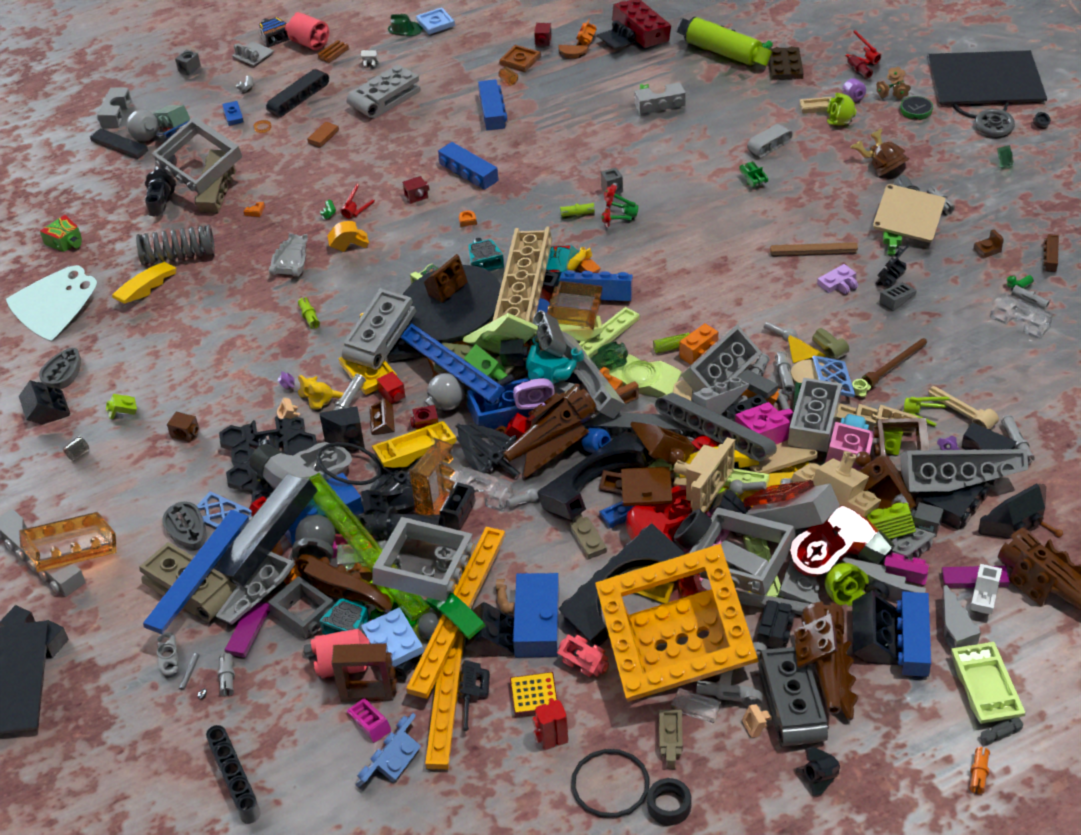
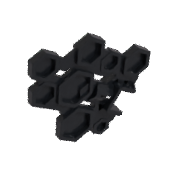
M276 416V429L258 432L256 421L253 420L250 424L241 427L230 425L220 431L221 448L232 450L231 457L234 467L226 472L228 487L240 491L243 489L253 491L251 495L252 502L262 496L268 499L274 489L266 480L259 478L258 474L250 467L251 455L254 449L263 444H268L278 450L283 445L284 453L292 456L316 445V435L305 432L304 418L295 416L292 419H280ZM258 479L268 483V488H262V482H258Z

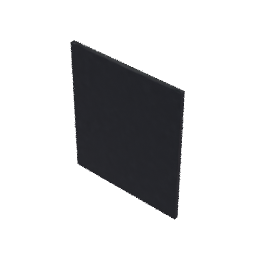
M1031 50L934 53L927 55L940 105L1047 101Z
M48 620L0 627V734L38 729L49 629Z

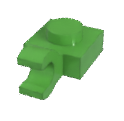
M883 231V244H888V255H895L897 245L901 246L902 236Z

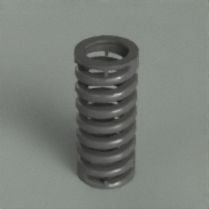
M211 225L204 226V230L203 226H198L199 246L194 228L189 227L190 247L185 229L181 228V249L176 230L172 229V251L167 232H161L163 252L160 247L158 234L153 232L154 254L148 234L144 233L143 236L137 234L136 245L140 263L142 265L157 263L159 259L165 262L168 257L173 261L177 256L180 259H184L186 254L189 258H193L195 253L201 257L204 251L206 255H215Z

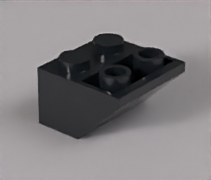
M29 380L19 395L25 418L28 421L44 425L70 415L64 393L58 387H51L42 382Z
M486 602L472 609L484 622L485 627L472 638L468 639L466 637L465 648L480 656H513L515 654L513 643L514 618Z

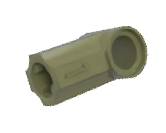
M817 329L812 336V341L824 350L827 358L836 360L849 353L848 343L843 338L836 339L825 329Z

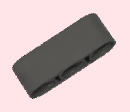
M542 310L538 311L533 318V324L538 326L536 334L540 346L557 358L561 357L566 350V343L558 320Z

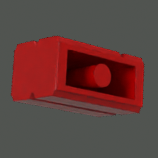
M555 700L549 702L548 705L536 706L535 717H532L535 728L533 733L536 742H541L545 750L554 748L555 745L560 746L568 743L567 714L561 701Z

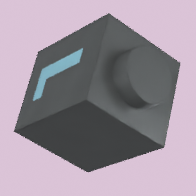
M919 502L917 510H912L911 513L915 528L934 533L937 536L942 521L943 509Z

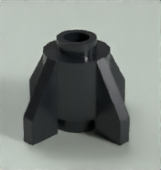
M810 747L805 749L806 758L809 762L805 766L795 769L796 773H805L809 781L815 782L811 783L812 795L816 796L823 794L834 778L839 775L840 764L833 755L816 747Z

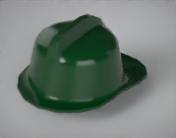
M392 14L391 24L388 26L390 33L406 36L418 35L423 29L419 23L411 21L406 14Z

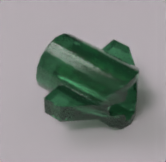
M1010 145L997 148L1001 168L1007 165H1014Z

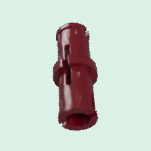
M854 54L848 57L847 62L854 67L856 72L861 73L866 79L872 77L873 71L866 66L864 61L859 60Z

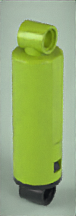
M696 16L690 20L681 17L675 31L684 35V41L688 44L696 45L707 51H713L753 66L756 62L767 66L772 54L771 50L762 47L761 41Z

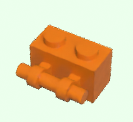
M704 323L679 341V358L692 365L718 341L719 332Z

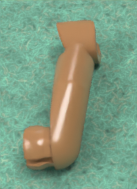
M496 579L498 607L507 615L508 613L515 614V602L508 603L507 585H504L506 579Z

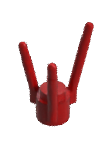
M854 30L853 33L867 46L863 47L867 51L865 54L866 59L857 58L868 65L870 63L874 65L879 63L882 57L881 53L877 52V49L872 47Z
M359 184L355 185L346 203L340 210V213L345 218L357 217L360 212L375 202L373 199L357 210V205L352 199Z

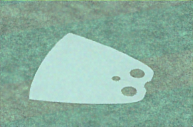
M71 266L38 280L11 295L6 301L15 316L26 327L39 336L52 341L79 312L95 289L97 281L94 277L85 275V270L81 266ZM71 271L78 272V276L76 278H68V274ZM82 282H90V286L87 289H80ZM67 286H72L70 290H66Z

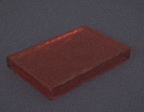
M811 479L770 485L766 489L744 498L743 502L745 507L784 502L814 488L815 485Z

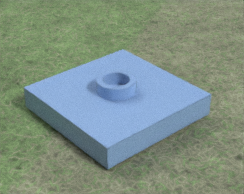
M443 8L416 16V21L428 35L455 26V21Z

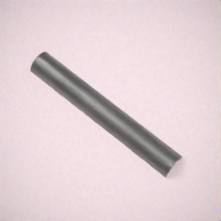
M194 653L179 689L185 690L200 654Z

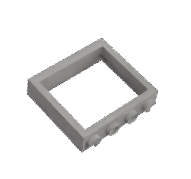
M195 116L152 153L155 159L154 163L158 168H163L168 175H173L181 184H186L191 191H196L199 194H202L243 157L238 145ZM196 134H199L226 152V154L197 180H194L167 160Z
M717 507L711 517L712 523L709 529L693 546L690 553L711 547L722 529L779 543L761 577L729 569L735 588L766 595L790 552L792 541L796 538L794 526ZM706 571L692 575L709 580Z
M401 517L373 566L372 584L446 602L450 592H454L455 581L460 580L462 567L465 568L468 562V555H472L474 547L472 534ZM407 537L458 549L442 580L391 568Z

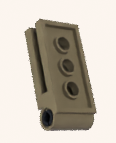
M167 542L139 566L140 572L144 574L141 577V581L164 596L194 557ZM213 568L183 608L194 615L198 614L201 619L209 622L216 616L236 589V585L230 581L229 577Z

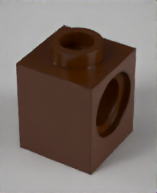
M176 411L167 423L171 438L191 442L199 432L196 416Z

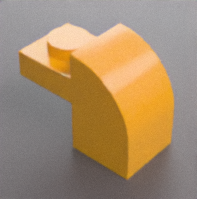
M343 221L336 224L327 235L329 246L342 252L347 249L350 243L366 248L369 244L367 233L361 229L358 230L354 221Z

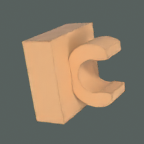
M283 398L276 411L280 419H292L295 416H300V413H296L298 407L292 405L289 398Z
M757 704L749 705L742 718V722L751 738L759 737L762 730L768 726L766 720H771L772 717L768 711H760Z

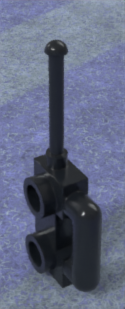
M464 660L462 663L461 681L459 683V686H461L459 689L460 698H463L465 701L463 731L469 730V702L471 700L477 701L479 697L487 698L489 696L490 684L489 670L481 668L480 663ZM481 677V688L476 685V678Z

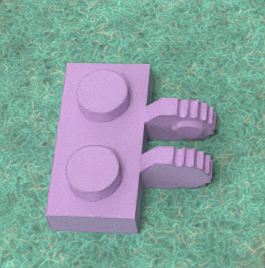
M845 264L817 279V284L828 293L838 289L840 292L847 294L850 292V288L856 289L858 287V282L855 280L856 272Z

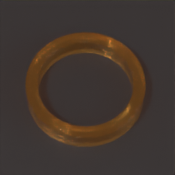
M259 120L254 124V130L258 133L268 132L272 128L271 122L268 120ZM263 123L269 125L265 129L256 128L259 124Z

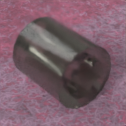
M78 436L66 445L63 451L70 460L75 461L89 450V445L82 437Z

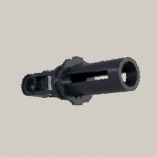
M172 155L167 160L176 166L177 158L175 155ZM155 165L154 171L149 172L145 180L147 188L145 203L148 215L152 217L160 216L163 213L167 198L170 194L174 193L176 180L173 178V175H168L163 168L160 169Z
M390 506L386 513L376 511L374 515L339 513L337 534L373 535L376 540L385 538L388 542L401 517L445 527V518L443 515L398 514L394 506Z

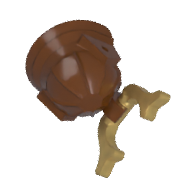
M881 128L871 133V137L874 138L876 145L870 147V151L864 149L861 140L850 146L851 149L857 150L864 158L873 159L871 163L876 169L878 176L893 170L910 159L907 155L903 154L905 150L892 142L882 143Z

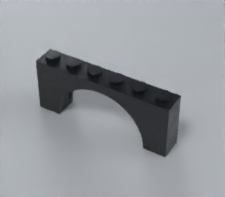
M972 423L963 435L961 448L965 450L1015 449L1017 441ZM999 478L952 491L919 492L916 496L914 510H917L919 502L942 508L941 522L959 530L963 524L969 522L972 511H977L981 499H985L988 496L991 485L995 486Z
M625 431L538 490L537 494L542 508L572 520L586 510L580 493L581 489L590 480L602 474L603 470L609 471L626 466L646 468L657 459L652 458L648 454L649 451L638 435Z
M651 523L643 528L637 537L628 542L617 555L611 557L601 570L596 571L593 577L581 585L577 592L566 599L558 609L563 617L592 646L594 644L600 646L610 636L602 618V607L595 583L686 554Z

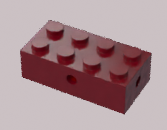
M628 0L613 4L612 21L618 20L633 30L636 34L634 39L644 48L670 41L671 24L643 1Z

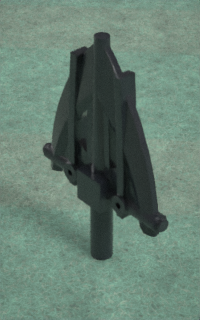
M471 421L469 425H460L458 423L455 426L458 429L456 439L460 443L468 463L476 472L475 478L477 480H484L487 476L486 473L493 470V465L496 467L501 466L515 479L520 476L521 473L504 460L503 452L517 440L516 436L509 437L497 430L477 426ZM481 438H487L492 441L493 447ZM474 447H476L484 456H478L474 452Z
M418 459L405 472L403 470L398 472L397 469L381 465V476L372 483L370 490L381 492L387 484L389 485L382 492L400 490L415 485V480H411L410 477L425 464L424 460ZM366 511L363 512L364 515H368V514H369V512H366Z

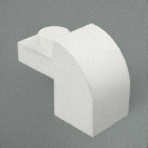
M980 564L970 610L992 615L1002 571L1001 568Z

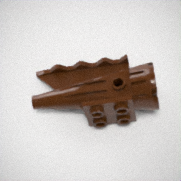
M579 384L573 385L566 393L563 392L561 395L555 393L544 401L545 406L541 403L530 411V417L526 419L527 422L531 421L530 428L503 452L508 462L526 454L523 471L525 478L586 435L589 430L585 429L582 424L599 415V411L595 413L594 408L597 406L585 389L580 390L577 388L580 386Z
M1021 528L1010 536L1013 540L1009 545L1005 542L998 553V559L1001 563L1013 569L1009 581L1041 607L1044 606L1051 592L1081 610V564L1075 565L1072 563L1066 551L1058 552L1054 548L1051 539L1047 541L1044 547L1026 528Z
M815 602L804 608L802 611L803 615L801 616L802 627L794 630L797 666L801 669L814 663L827 712L836 714L842 709L846 718L850 721L853 720L854 705L859 698L851 690L856 681V677L849 673V669L854 662L853 658L847 655L851 642L843 643L845 612L836 603L830 602L831 605H823V602Z

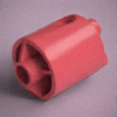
M296 12L285 26L291 41L313 50L322 49L329 38V27L326 22L300 12Z
M359 629L315 636V639L311 640L312 652L317 655L318 660L314 661L315 673L318 676H321L322 679L334 676L332 667L333 645L370 644L369 639ZM367 666L348 667L349 674L364 672Z

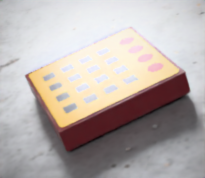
M553 672L510 677L515 718L534 716L536 706L548 705L549 702L557 700Z

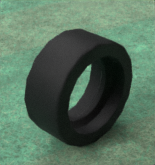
M700 509L693 511L678 527L674 534V539L684 548H691L705 535L712 523V519Z
M665 778L652 784L648 790L647 808L650 816L656 822L671 826L683 822L689 816L692 796L690 789L685 783L678 779ZM663 793H675L683 799V805L677 810H663L656 805V798Z

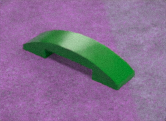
M450 592L446 602L432 598L424 600L433 610L439 611L450 620L458 631L468 639L485 627L484 622L452 592Z

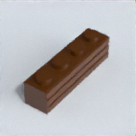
M1047 234V238L1044 239L1043 266H1045V271H1057L1059 235Z

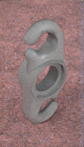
M164 632L163 635L160 634L157 637V641H159L157 644L159 671L165 676H170L178 670L176 666L178 663L177 644L174 634ZM166 637L170 638L166 643L160 642ZM165 651H173L168 657L162 656ZM168 665H174L171 670H165Z

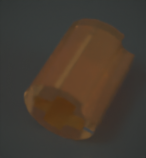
M504 66L503 69H500L499 77L506 83L514 85L518 81V75L510 68Z

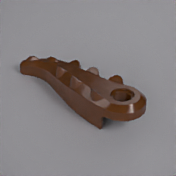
M304 554L300 555L295 562L298 571L304 577L314 582L312 586L328 597L369 603L385 613L392 609L389 596L382 593L377 588V585L362 579L359 572L351 574L346 571L344 565L332 566L327 557L318 559L313 555Z

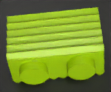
M896 503L887 509H875L867 515L868 520L889 539L916 532L907 503Z

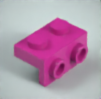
M898 553L886 556L884 564L886 566L885 573L906 577L905 581L922 585L926 584L930 564L925 563L926 560L913 557V560L904 559L905 555Z

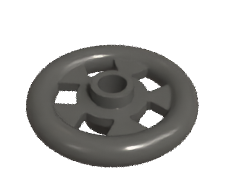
M986 109L976 116L975 124L984 134L1004 136L1012 132L1015 127V120L1006 111Z

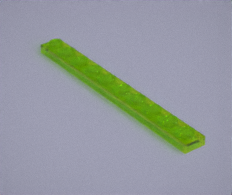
M320 473L307 478L318 489V492L312 498L373 573V566L383 549ZM393 563L391 568L398 569L397 566ZM384 587L411 621L430 612V606L420 595Z

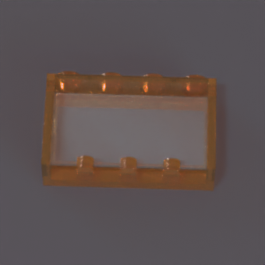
M560 281L558 287L555 286L547 313L556 318L559 324L589 326L594 331L601 305L602 286Z
M435 437V444L428 449L414 466L413 470H409L416 514L440 515L439 511L450 493L446 489L452 490L455 485L454 481L444 477V475L452 477L455 470L442 463L449 464L453 460V456L449 454L453 449V444Z
M98 512L19 530L20 548H23L34 563L37 573L117 553L116 533Z

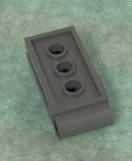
M796 647L761 650V660L758 662V669L780 746L827 742V719L810 664L801 669L797 666Z

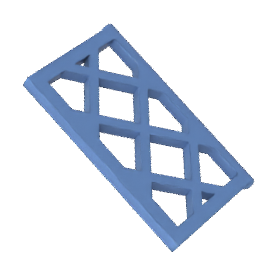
M813 356L818 379L829 382L834 379L841 383L842 387L848 389V391L842 389L841 395L854 398L855 393L845 361ZM830 367L831 369L836 371V373L833 374L832 372L827 370V368ZM821 371L827 374L828 377H824ZM838 376H843L845 378V381L839 378Z
M211 491L197 505L199 511L206 510V516H202L205 524L215 529L219 524L210 519L222 517L223 520L230 512V510L224 511V505L233 506L236 508L233 509L234 511L239 513L246 512L250 514L249 517H252V511L249 508ZM212 497L220 501L208 504ZM219 506H220V508H221V512H220V513H215V514H211V515H210V513H209V509H210V508H215V507H219Z

